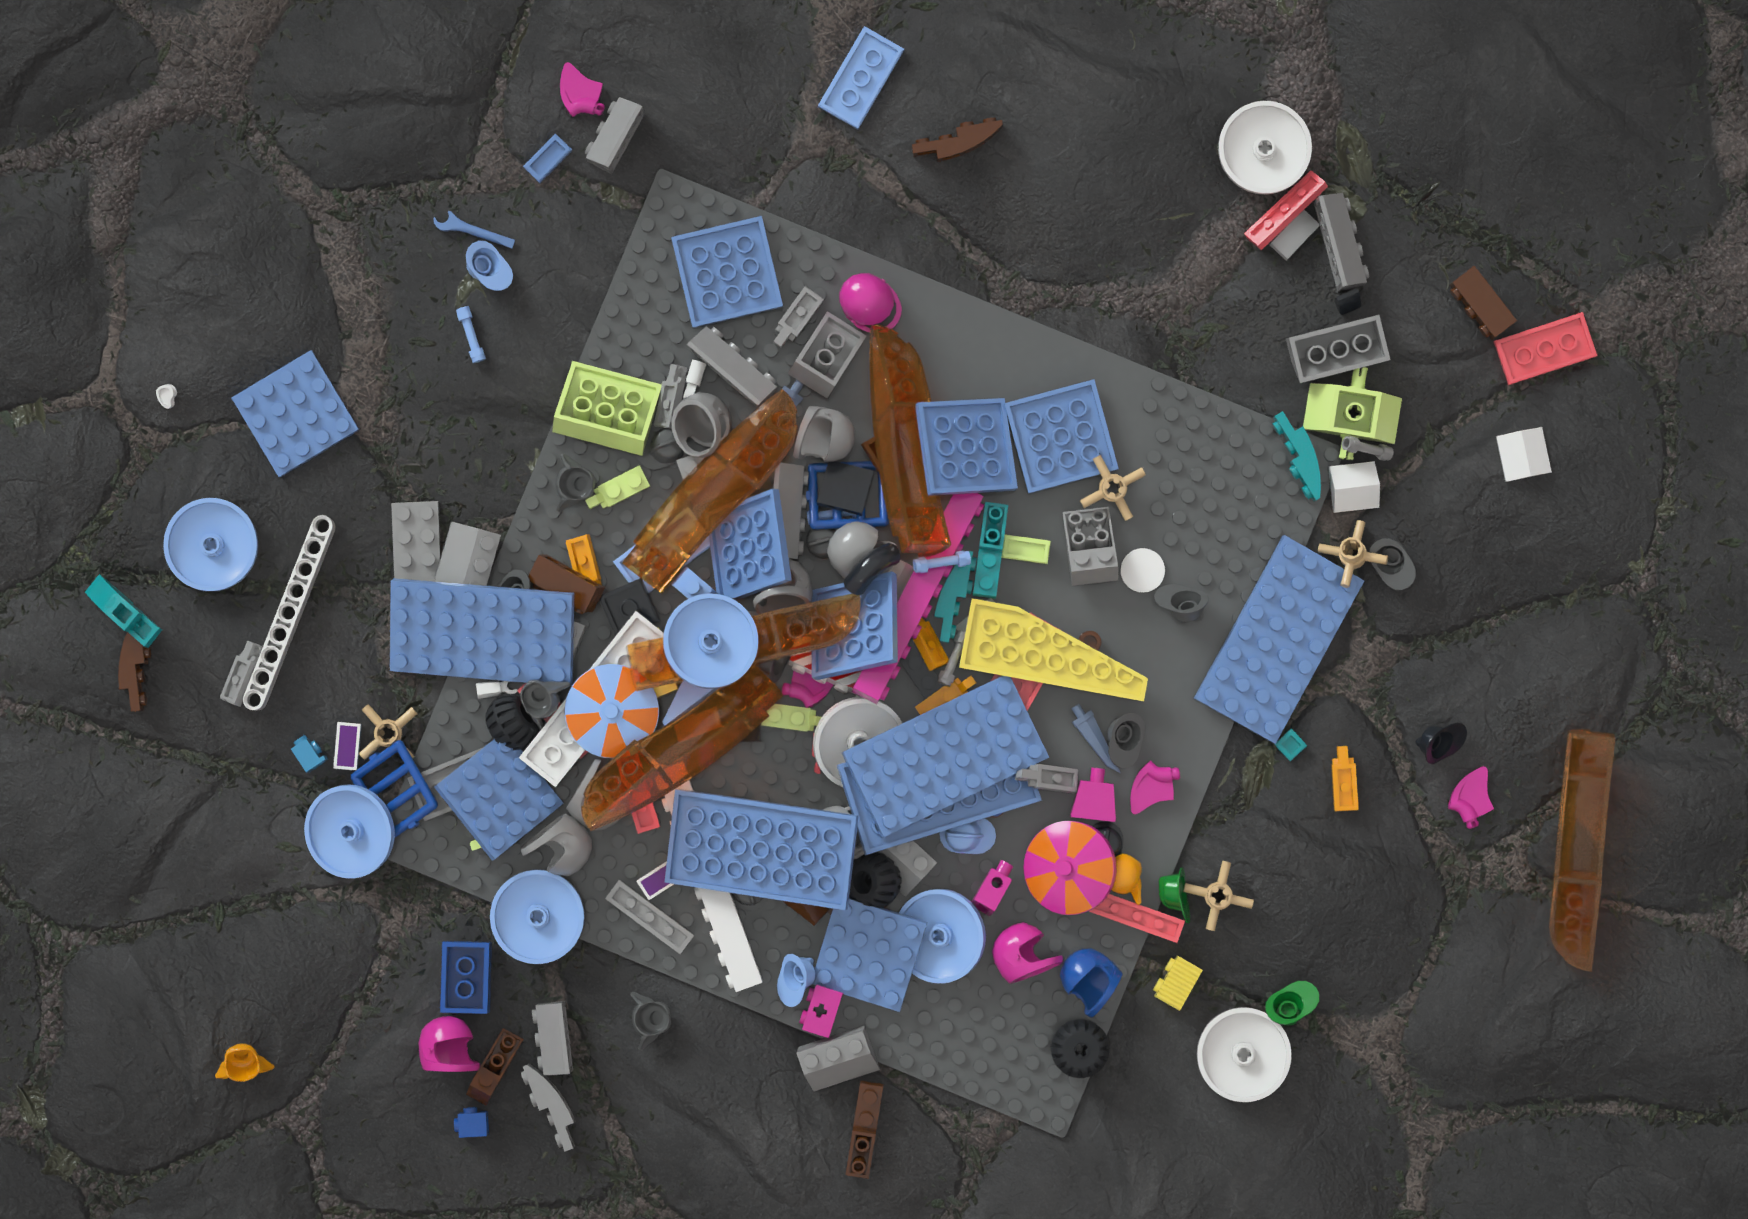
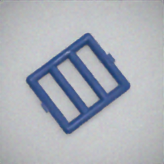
M871 461L840 462L869 470H876ZM811 463L808 465L809 476L806 499L809 502L810 528L837 529L854 521L868 523L873 527H885L889 524L888 499H890V488H888V483L885 484L879 473V517L865 518L864 508L862 516L856 515V518L842 519V511L832 509L833 519L819 520L817 472H826L828 463Z
M401 740L396 741L381 753H374L369 757L370 761L351 774V780L354 785L367 789L362 777L395 753H399L404 764L368 790L377 795L410 772L416 784L386 804L389 812H393L419 792L422 793L427 804L394 827L395 838L408 828H415L420 824L419 820L438 807L437 800Z

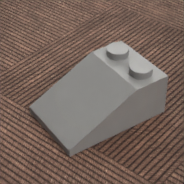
M827 311L788 374L820 395L828 398L863 343L866 335Z

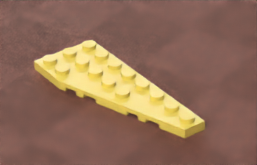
M971 599L959 668L1144 701L1147 677L1019 607Z

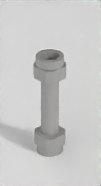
M1346 436L1342 441V448L1351 453L1361 451L1373 454L1383 461H1389L1393 457V448L1385 444L1375 446L1360 442L1357 437Z
M959 630L955 635L953 641L956 644L945 670H941L938 675L937 682L944 686L950 687L956 677L953 673L962 654L965 638L964 631Z

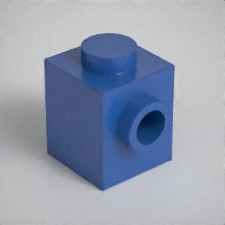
M477 1107L463 1108V1112L458 1114V1118H454V1131L459 1132V1138L488 1136V1111H477Z

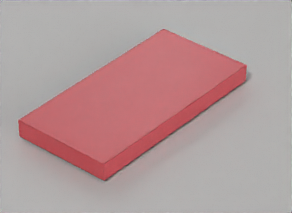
M1583 312L1494 341L1508 385L1597 357Z

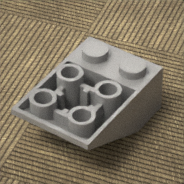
M1109 507L1062 512L1072 586L1117 581L1118 562Z

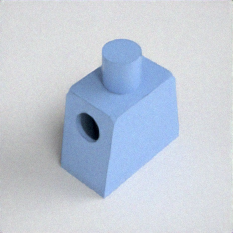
M686 566L670 583L688 599L701 594H717L714 589Z

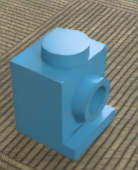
M306 735L294 741L295 746L291 748L305 772H311L329 760L327 756H320L321 748L315 740L311 742Z

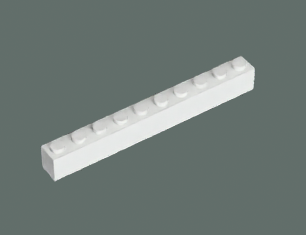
M684 762L657 770V776L654 777L657 789H662L665 798L661 799L665 811H670L671 815L673 812L675 789L694 791ZM693 887L697 899L703 900L705 908L701 910L706 923L711 922L713 930L709 932L714 945L719 944L721 950L718 953L722 967L727 966L729 975H726V979L730 989L735 988V991L738 992L762 983L761 974L732 894Z

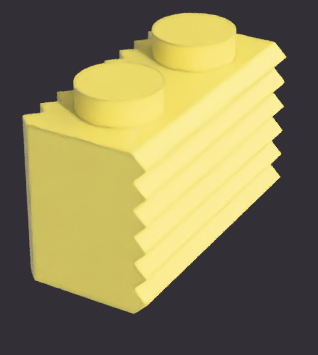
M1176 956L1175 959L1170 958L1164 969L1168 971L1164 979H1158L1153 990L1156 992L1154 995L1156 998L1180 1011L1203 970Z

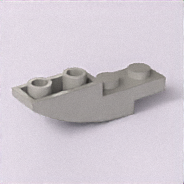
M531 1064L524 1065V1071L521 1072L525 1085L529 1084L532 1093L529 1096L533 1107L538 1106L539 1111L546 1108L549 1109L550 1112H547L546 1115L550 1125H555L558 1134L554 1136L558 1147H563L564 1151L573 1149L575 1145L567 1125L574 1123L575 1118L566 1100L557 1087L542 1072Z

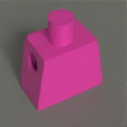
M1091 767L1090 781L1080 780L1070 817L1110 822L1116 821L1114 784L1104 783L1105 769Z
M1001 860L996 870L991 868L971 901L977 910L989 917L995 912L1012 881L1008 877L1013 868L1011 864ZM993 881L998 883V888L993 887Z

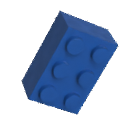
M442 942L440 1013L488 1014L490 1012L492 942Z

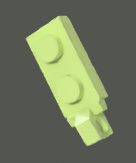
M639 465L599 485L598 488L594 489L596 495L585 501L590 509L600 504L604 509L651 486Z
M764 702L761 725L808 732L814 731V726H817L822 717L816 716V710H811V708Z

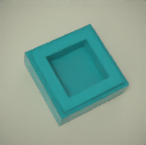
M1292 728L1274 744L1289 761L1295 758L1307 746Z

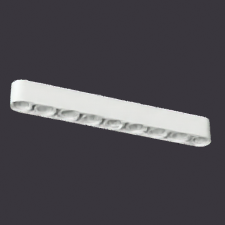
M320 515L312 521L245 691L243 703L249 710H262L269 700L335 532V523L327 516ZM323 520H327L329 529L321 533L318 530V524ZM313 542H319L321 546L317 554H311L309 548ZM309 563L312 566V572L308 576H303L301 567ZM297 585H301L304 590L303 595L299 598H295L292 593L293 588ZM288 607H293L295 615L292 619L287 620L284 617V611ZM283 628L286 631V638L283 641H278L275 634L278 629ZM271 650H275L278 654V659L274 663H270L267 660V654ZM262 672H266L269 675V681L265 685L260 684L258 680ZM257 693L261 701L258 706L254 707L250 703V697Z

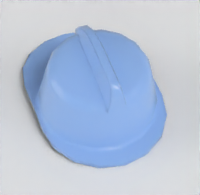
M477 241L468 247L466 265L469 274L479 280L486 288L493 291H502L508 288L513 279L512 269L497 249L486 241Z
M985 818L939 833L940 841L946 849L963 854L985 853L991 849L996 839L995 828Z
M787 954L784 957L778 977L777 991L780 1000L786 1006H797L803 998L805 989L814 983L815 970L812 958L798 957L794 954Z

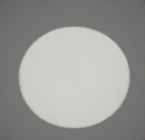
M1140 548L1131 551L1126 555L1121 564V576L1124 583L1136 592L1154 590L1161 584L1165 575L1163 560L1156 552L1150 549Z

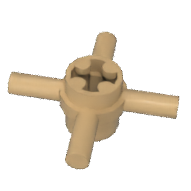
M1101 455L1093 458L1102 479L1099 483L1098 491L1080 500L1083 508L1101 499L1116 503L1125 521L1132 518L1133 515L1123 497L1127 492V485L1146 476L1143 468L1141 467L1121 477L1118 474L1110 473ZM1111 481L1120 487L1115 494L1113 492L1108 493L1107 491Z
M1361 520L1356 522L1353 537L1342 541L1340 547L1319 544L1318 553L1339 556L1341 563L1345 566L1340 584L1344 588L1350 587L1354 569L1360 568L1365 561L1387 565L1388 562L1387 555L1367 552L1365 545L1361 543L1365 522ZM1353 550H1358L1357 555H1352Z
M369 704L365 706L362 711L376 726L374 730L375 739L359 752L360 756L365 760L380 746L389 747L396 741L401 740L403 735L402 727L418 713L411 707L396 721L390 719L382 720ZM385 727L395 731L391 739L387 738L385 740L383 738L385 735L383 729ZM408 750L413 759L415 756Z
M1222 861L1217 882L1210 884L1207 888L1185 883L1183 892L1204 897L1208 906L1211 907L1206 925L1208 930L1215 931L1219 911L1227 908L1230 904L1250 909L1253 906L1254 900L1233 895L1231 888L1226 884L1231 867L1230 862ZM1219 889L1223 890L1224 899L1220 903L1216 902V899L1212 897V893L1218 892Z

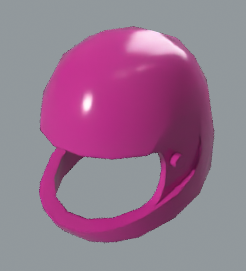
M858 273L849 277L840 289L839 302L845 316L858 329L872 334H882L890 331L897 325L901 317L902 307L896 292L885 283L886 281L870 273ZM895 300L896 314L892 322L879 329L865 326L875 325L884 321L890 315Z
M1025 922L1013 924L1003 930L993 945L994 963L1009 984L1031 978L1063 963L1062 955L1040 960L1035 955L1033 948L1042 939L1044 934L1038 928Z
M443 1016L433 1019L424 1026L418 1042L419 1058L423 1070L465 1072L478 1071L480 1069V1063L472 1060L468 1055L467 1042L473 1039V1035L463 1020L453 1016Z

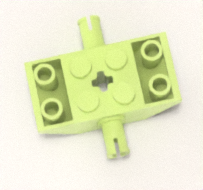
M1362 367L1361 371L1360 368L1354 369L1351 386L1348 387L1310 383L1303 427L1309 431L1340 435L1342 441L1346 436H1353L1358 439L1395 444L1402 398L1365 389L1368 368ZM1352 407L1355 408V412L1359 413L1354 418L1348 413ZM1341 442L1338 458L1353 460L1354 453L1344 450Z

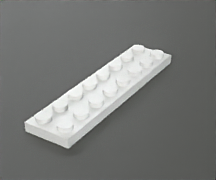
M635 611L590 669L600 665L618 664L630 667L645 676L664 652V633ZM566 699L519 757L555 787H557L585 751L573 739L567 727L565 719Z

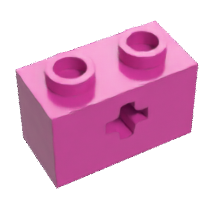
M816 984L815 988L810 987L806 1001L810 1002L808 1011L803 1010L799 1021L800 1024H803L802 1030L829 1038L843 992ZM820 1003L824 1004V1009L827 1010V1013H822L821 1017L816 1016L817 1011L814 1010V1007H819Z

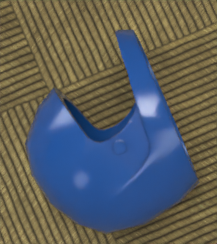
M1092 948L1081 949L1069 955L1060 971L1064 990L1068 995L1075 994L1077 998L1082 1000L1085 1005V1015L1091 1018L1109 1000L1123 975L1122 971L1111 959Z

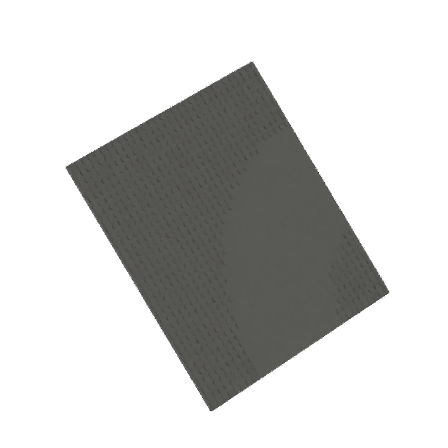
M659 169L578 362L662 385V381H666L669 375L671 364L687 367V378L692 359L703 362L689 350L687 344L706 326L710 330L715 327L724 335L722 338L724 342L728 345L730 342L735 344L741 350L739 354L745 360L750 357L759 365L757 368L759 372L763 375L767 372L777 381L774 384L777 386V390L760 410L708 365H706L700 387H697L695 394L703 392L715 395L726 404L731 414L732 427L728 438L723 443L743 437L759 483L693 506L677 463L662 469H647L640 464L637 454L552 432V424L491 570L487 586L496 587L510 571L515 569L522 570L529 575L538 555L547 554L572 568L566 540L590 534L601 576V584L605 587L602 595L628 584L629 582L613 561L686 506L690 508L708 532L707 513L774 489L775 462L801 465L805 467V472H808V465L811 463H828L824 462L821 457L805 456L802 460L793 457L798 431L809 406L826 407L839 411L848 416L855 429L854 446L846 457L836 462L871 461L861 444L897 423L922 463L888 483V488H890V499H888L889 524L885 527L874 528L878 530L877 542H893L900 550V560L913 566V559H917L923 554L953 495L928 496L915 404L918 402L1005 398V403L1094 379L1119 468L1110 473L1124 477L1142 467L1146 476L1127 485V492L1123 497L1133 515L1132 518L1125 521L1116 503L1101 499L1083 508L1080 500L1099 490V483L1102 479L1101 474L1028 494L1009 421L1008 425L1018 489L1015 491L983 492L978 494L984 496L981 501L984 507L985 502L1008 505L1005 535L1051 541L1048 564L1001 558L996 599H991L995 603L1016 606L1028 613H1032L1077 640L1086 631L1096 632L1102 642L1098 650L1099 652L1148 678L1144 701L1043 683L1027 712L1049 758L1037 764L1078 769V785L1080 780L1090 781L1091 767L1105 769L1104 783L1114 784L1116 821L1111 823L1119 827L1123 834L1122 854H1128L1141 863L1140 905L1158 911L1161 903L1159 879L1162 876L1172 875L1235 722L1197 701L1194 697L1282 536L1285 535L1306 547L1330 488L1328 466L1340 464L1341 458L1338 457L1341 446L1307 433L1316 453L1321 479L1320 498L1313 502L1312 498L1308 500L1301 489L1304 485L1299 478L1296 480L1289 470L1291 467L1289 462L1297 457L1295 454L1291 455L1284 444L1287 441L1283 434L1278 435L1272 425L1275 422L1273 418L679 175ZM762 216L783 307L692 328L671 237ZM858 273H870L880 279L883 278L886 281L885 283L896 292L901 303L902 312L894 328L882 334H872L858 329L845 316L839 302V292L843 283L849 277ZM806 286L823 298L824 301L799 336L793 342L788 339L783 347L780 348L773 342L779 334L776 330L778 322ZM895 300L890 315L884 321L875 325L865 326L879 329L892 322L896 314ZM828 311L866 335V338L829 397L825 398L804 384L798 393L803 398L801 403L795 407L767 442L753 448L781 393V389L783 386L790 389L797 380L790 376L788 372L826 312ZM685 382V386H684L683 396H684V393H685V390H686V387H687V384H688V383H686V382ZM655 411V414H654V418H653V422H652V425H651L650 433L655 432V431L660 430V429H663V428L655 427V425H654L655 416H656V411ZM690 437L691 449L701 452L711 448L695 442ZM561 453H565L568 457L578 462L582 468L588 469L594 474V489L639 465L651 486L604 509L601 504L590 509L585 500H580L575 505L561 512L556 511L561 500L556 490V480L559 471L564 467L560 456ZM873 470L874 476L865 504V518L879 517L877 470ZM817 472L818 496L825 472ZM1113 481L1109 482L1108 493L1113 492L1115 494L1118 492L1120 487ZM803 485V495H806L808 486ZM807 502L806 509H802L801 518H806L805 531L810 527L806 511H809V502ZM818 505V512L831 510V508ZM984 507L979 517L974 515L971 521L974 527L969 537L963 536L960 542L964 545L961 551H972V557L978 558ZM1109 507L1118 562V580L1072 586L1062 512ZM852 516L842 517V519H852ZM800 532V541L804 532ZM709 548L686 565V567L716 591L711 549ZM1140 548L1150 549L1156 552L1163 560L1165 566L1164 578L1161 584L1152 591L1136 592L1130 589L1122 579L1121 564L1126 555L1133 550ZM803 552V555H799L798 560H794L807 570L812 581V590L844 582V578L834 569L829 559L815 561ZM976 566L975 571H970L969 580L973 581L971 594H966L965 599L956 597V602H960L958 616L953 615L952 625H958L969 616L972 598L984 601L989 599L973 596ZM682 569L649 593L660 618V621L653 623V625L657 628L659 627L663 633L673 611L688 599L670 584ZM943 576L939 584L944 586L947 578ZM1177 584L1205 592L1208 595L1209 601L1204 607L1203 619L1191 622L1179 621L1175 618L1172 611L1160 607L1155 602L1154 595L1156 591L1162 586ZM761 592L736 601L747 611H756L753 600ZM939 593L937 598L932 597L929 602L932 608L927 618H922L926 622H930L940 641L943 619L934 617L940 596ZM765 599L759 603L761 606L765 605ZM600 600L593 612L579 614L574 611V621L587 626L573 660V684L592 667L615 638ZM811 606L806 613H811ZM758 635L757 654L749 670L739 680L722 687L687 714L716 706L722 729L678 742L673 725L666 730L662 723L677 691L658 699L659 719L657 727L650 740L637 753L661 827L638 834L628 804L623 817L611 827L604 830H592L585 827L592 839V850L588 861L578 872L571 876L562 877L575 887L584 906V926L579 939L802 1030L803 1024H800L799 1021L803 1010L808 1011L810 1002L806 1001L810 987L815 988L816 985L812 984L805 989L803 998L797 1006L789 1007L780 1000L778 995V977L783 959L787 954L812 958L815 970L831 917L829 913H826L813 926L781 900L767 899V902L762 907L750 911L740 908L735 903L763 980L760 984L736 992L735 988L730 989L726 979V975H729L727 966L722 967L718 957V953L721 952L719 944L714 945L709 932L713 930L711 922L706 923L701 910L705 908L703 900L697 899L694 888L674 884L651 900H648L637 883L638 879L667 861L671 829L669 821L672 820V815L670 811H665L661 800L665 798L662 789H657L654 777L657 776V770L679 762H684L693 790L696 792L818 810L837 805L844 808L849 806L843 787L832 782L821 769L820 774L814 772L816 759L812 756L813 733H815L817 726H814V731L806 732L761 725V742H738V718H761L762 723L764 702L806 708L801 700L782 694L783 683L791 684L793 670L791 669L792 666L788 665L789 661L781 677L775 683H771L769 675L756 667L760 650L765 644L773 640L784 641L788 636ZM951 638L949 643L940 642L948 658H950L956 644L953 641L954 639ZM960 659L953 673L956 676L955 679L959 678L961 682L969 676L974 678L976 684L967 689L968 692L990 682L994 676L991 673L959 668ZM899 661L897 666L901 667L895 680L890 678L887 684L890 690L885 700L879 699V701L888 705L898 715L902 723H905L920 715L915 706L927 698L923 697ZM946 665L934 670L937 676L941 670H945ZM447 676L413 758L420 772L483 748L494 739L487 728L485 716L490 704L499 696L478 699L476 683L495 680ZM510 682L507 687L510 690H518L525 683ZM572 685L558 693L561 703L567 698ZM833 685L828 695L821 702L810 708L811 710H816V716L822 717L827 710L838 702L856 697V695L851 692L846 694L834 689L835 685ZM1080 704L1085 713L1090 710L1093 712V716L1108 747L1110 742L1107 734L1108 728L1115 719L1126 713H1136L1141 716L1145 723V734L1139 757L1133 766L1119 768L1120 773L1107 767L1079 730L1072 724V721L1077 719L1071 708ZM542 719L543 725L545 726L546 721ZM588 752L582 759L579 758L557 787L546 780L564 804L493 861L482 848L472 851L470 843L475 838L453 811L428 821H424L422 818L418 821L420 824L415 828H408L394 838L393 848L387 860L493 902L500 887L513 876L529 870H547L554 856V851L549 846L543 844L524 856L521 853V847L564 813L570 815L566 807L595 759L601 760L594 776L596 783L601 789L609 790L618 782L622 784L615 759L599 757ZM1150 760L1158 767H1178L1180 779L1173 780L1174 800L1154 803L1140 813L1133 814L1130 805L1131 789L1135 777L1141 768ZM410 772L407 773L398 796L411 787L407 779L411 777ZM1038 789L1041 801L1004 812L997 818H985L992 823L996 833L994 845L985 853L963 854L951 852L943 846L939 833L913 840L937 864L906 897L899 892L893 902L885 908L899 913L905 903L912 897L932 889L952 890L972 901L991 868L996 870L1001 860L1011 864L1013 868L1008 877L1012 881L995 912L989 917L979 911L985 926L986 942L983 955L976 967L966 976L949 983H931L912 974L900 1012L842 994L830 1036L865 1025L877 1062L1063 1138L1068 1132L1090 1077L1075 1078L1063 1073L1056 1066L1052 1058V1039L1062 1025L1077 1019L1092 1021L1101 1027L1106 1035L1108 1034L1148 932L1089 911L1076 915L1058 914L1043 907L1032 896L1025 881L1024 859L1027 848L1033 838L1042 829L1057 822L1079 821L1091 826L1104 822L1101 820L1070 817L1076 793ZM415 796L390 813L394 827L419 810ZM858 832L855 847L860 843ZM618 880H621L695 935L681 954L605 899ZM992 882L993 887H999L997 882ZM1112 890L1109 893L1136 903L1131 893L1122 895ZM1025 922L1038 928L1044 934L1042 939L1033 948L1035 955L1040 960L1062 955L1064 963L1069 955L1075 951L1092 948L1111 959L1119 967L1123 975L1106 1004L1094 1017H1088L1085 1015V1005L1082 1000L1077 998L1075 994L1068 995L1063 988L1060 978L1063 963L1031 978L1009 984L995 965L992 954L994 942L1001 932L1013 924ZM820 1003L819 1007H814V1010L817 1011L816 1016L821 1017L822 1013H827V1010L824 1009V1004ZM804 1031L821 1039L827 1038L808 1031ZM1076 1045L1077 1050L1075 1054L1081 1053V1055H1084L1086 1053L1084 1049L1087 1046Z

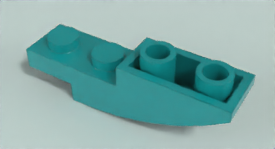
M1282 411L1273 417L1275 422L1272 425L1278 435L1283 434L1287 442L1284 444L1291 455L1295 454L1297 457L1289 462L1291 474L1296 480L1299 478L1304 485L1301 489L1308 500L1312 498L1313 502L1320 498L1321 479L1314 447L1304 427L1302 426L1295 431Z
M985 502L973 596L996 599L1008 505Z
M969 551L971 564L965 567H958L956 564L941 590L934 614L935 618L943 619L939 642L949 643L950 638L954 639L956 625H952L953 615L958 616L960 602H956V597L965 599L966 594H971L973 581L969 580L970 571H975L977 560L976 557H972V551Z
M99 574L85 591L87 596L124 631L132 635L144 647L148 648L161 633L162 629L133 605L131 600L102 575Z

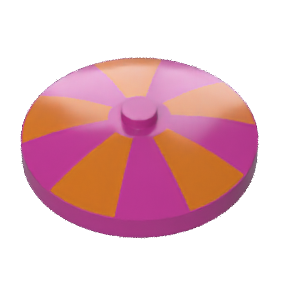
M1079 821L1057 822L1042 829L1029 844L1024 859L1025 881L1032 896L1046 909L1063 915L1082 914L1099 906L1109 895L1116 878L1115 855L1105 836L1091 825Z

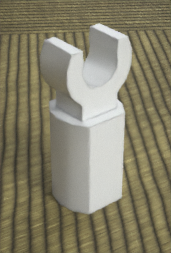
M692 359L685 381L688 384L683 399L695 394L696 388L700 387L706 368L705 363Z
M499 680L476 683L478 699L501 696V693L517 694V689H508L507 685L512 681L499 682Z

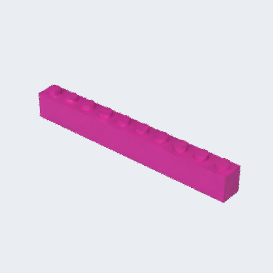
M978 493L953 494L921 557L934 559L953 556L957 551H961L964 545L960 542L963 536L969 537L974 527L971 521L974 515L979 517L984 507V504L981 503L984 496ZM954 565L928 569L927 573H915L913 571L897 602L898 662L862 670L853 687V693L876 705L879 699L885 700L890 690L887 687L890 678L895 680L901 669L897 665L901 658L906 659L911 649L908 646L911 637L917 638L922 628L918 624L922 617L927 618L932 608L929 605L931 598L938 597L943 587L939 583L943 576L948 577Z

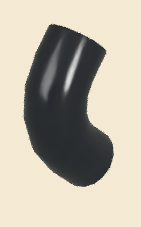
M887 543L865 555L844 579L845 588L854 595H862L879 574L899 563L901 554L898 547L892 543Z

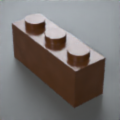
M1475 266L1449 285L1452 288L1450 290L1452 296L1457 301L1461 300L1466 306L1464 308L1466 314L1472 320L1475 318L1480 324L1478 328L1484 337H1490L1493 340L1517 321Z
M547 554L538 555L528 575L530 582L533 583L532 587L537 590L574 593V611L579 614L593 612L605 589L604 586Z

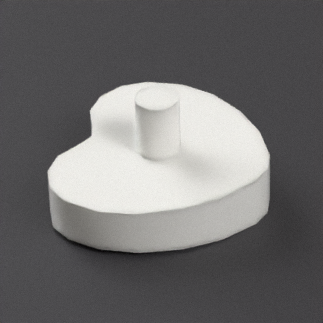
M171 384L162 385L156 390L157 398L164 408H172L175 404L174 398L177 395V390Z

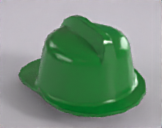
M1181 867L1178 874L1160 877L1159 896L1167 908L1182 911L1186 923L1189 924V903L1186 892H1183L1185 872L1184 868Z
M1307 981L1291 983L1268 998L1265 1009L1266 1013L1275 1023L1286 1026L1294 1025L1316 1009L1319 1003V992L1312 983Z

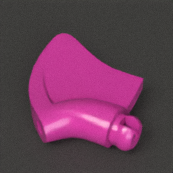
M565 63L560 79V93L569 114L572 117L579 113L601 116L605 106L598 102L603 83L586 78L571 63Z
M793 671L791 684L783 683L782 694L799 699L806 708H810L821 702L828 695L833 684L827 681L825 684L815 681L809 673L800 674Z
M1151 760L1145 764L1136 775L1132 785L1130 796L1131 812L1138 814L1154 803L1174 800L1173 780L1180 779L1179 768L1158 767Z
M1484 766L1466 775L1456 785L1449 799L1448 809L1457 811L1463 822H1466L1468 829L1479 825L1477 817L1494 809L1488 797V770Z

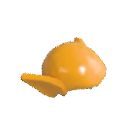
M1120 854L1115 857L1116 878L1111 890L1122 895L1131 893L1136 904L1140 905L1141 863L1128 854Z
M245 1043L236 1044L226 1051L225 1060L220 1064L215 1077L217 1079L230 1078L234 1081L245 1082L253 1079L259 1073L273 1070L274 1065L258 1055L251 1045Z

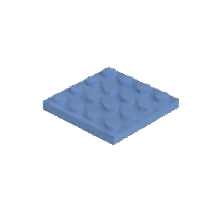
M762 216L671 237L692 328L783 307Z
M312 350L231 397L279 478L359 431L358 426Z
M1094 379L1004 403L1028 494L1100 475L1093 461V458L1099 455L1102 456L1110 472L1119 469Z
M1005 398L918 402L915 404L928 496L1015 491L1018 489L1008 418L1004 405Z
M770 489L706 514L717 594L730 597L736 601L792 581L778 489Z
M892 571L879 574L862 595L850 593L845 588L844 583L812 590L813 679L821 680L898 662L897 574Z
M494 739L434 786L492 861L564 804L546 780L519 758L523 753L522 750H513V748L506 747V743H497Z
M849 897L847 910L833 909L815 967V981L813 985L818 984L843 992L844 995L900 1012L928 922L888 909L865 906L863 903Z

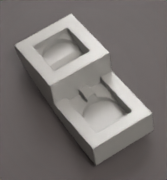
M1303 210L1272 241L1270 246L1287 261L1320 224Z

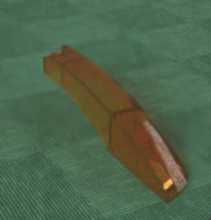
M875 324L870 326L871 406L873 430L876 440V455L880 468L879 475L892 535L898 536L902 553H917L918 557L933 556L949 548L951 541L940 495L928 496L915 409L918 402L932 401L923 365L917 351L910 342L906 344L897 336L898 332Z
M783 389L769 398L734 428L719 443L715 452L704 457L672 492L633 541L636 545L622 563L660 593H663L687 560L714 529L755 490L759 491L791 449L798 431V425L796 424L797 410L793 400Z
M847 594L751 616L758 632V650L751 666L823 649L838 643L850 633L857 622L861 605L860 595ZM663 637L626 646L631 669L630 674L636 691L684 681L668 664L663 648Z
M752 663L749 670L736 682L719 688L695 708L662 729L639 741L634 739L600 769L588 783L583 794L585 797L584 803L581 806L582 817L587 827L593 831L621 819L668 794L713 764L769 717L767 710L784 696L780 689Z
M1590 729L1569 730L1567 734L1556 838L1549 932L1555 949L1566 962L1581 970L1592 972L1602 885L1605 832L1615 735L1612 733L1591 732Z

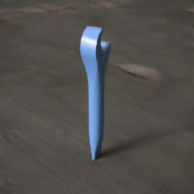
M448 211L449 218L444 223L438 222L435 217L433 218L434 224L440 231L465 232L511 249L513 248L514 239L470 225L457 218L451 211Z

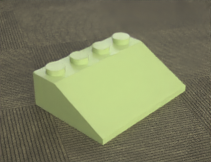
M572 361L554 415L552 432L642 456L662 385Z

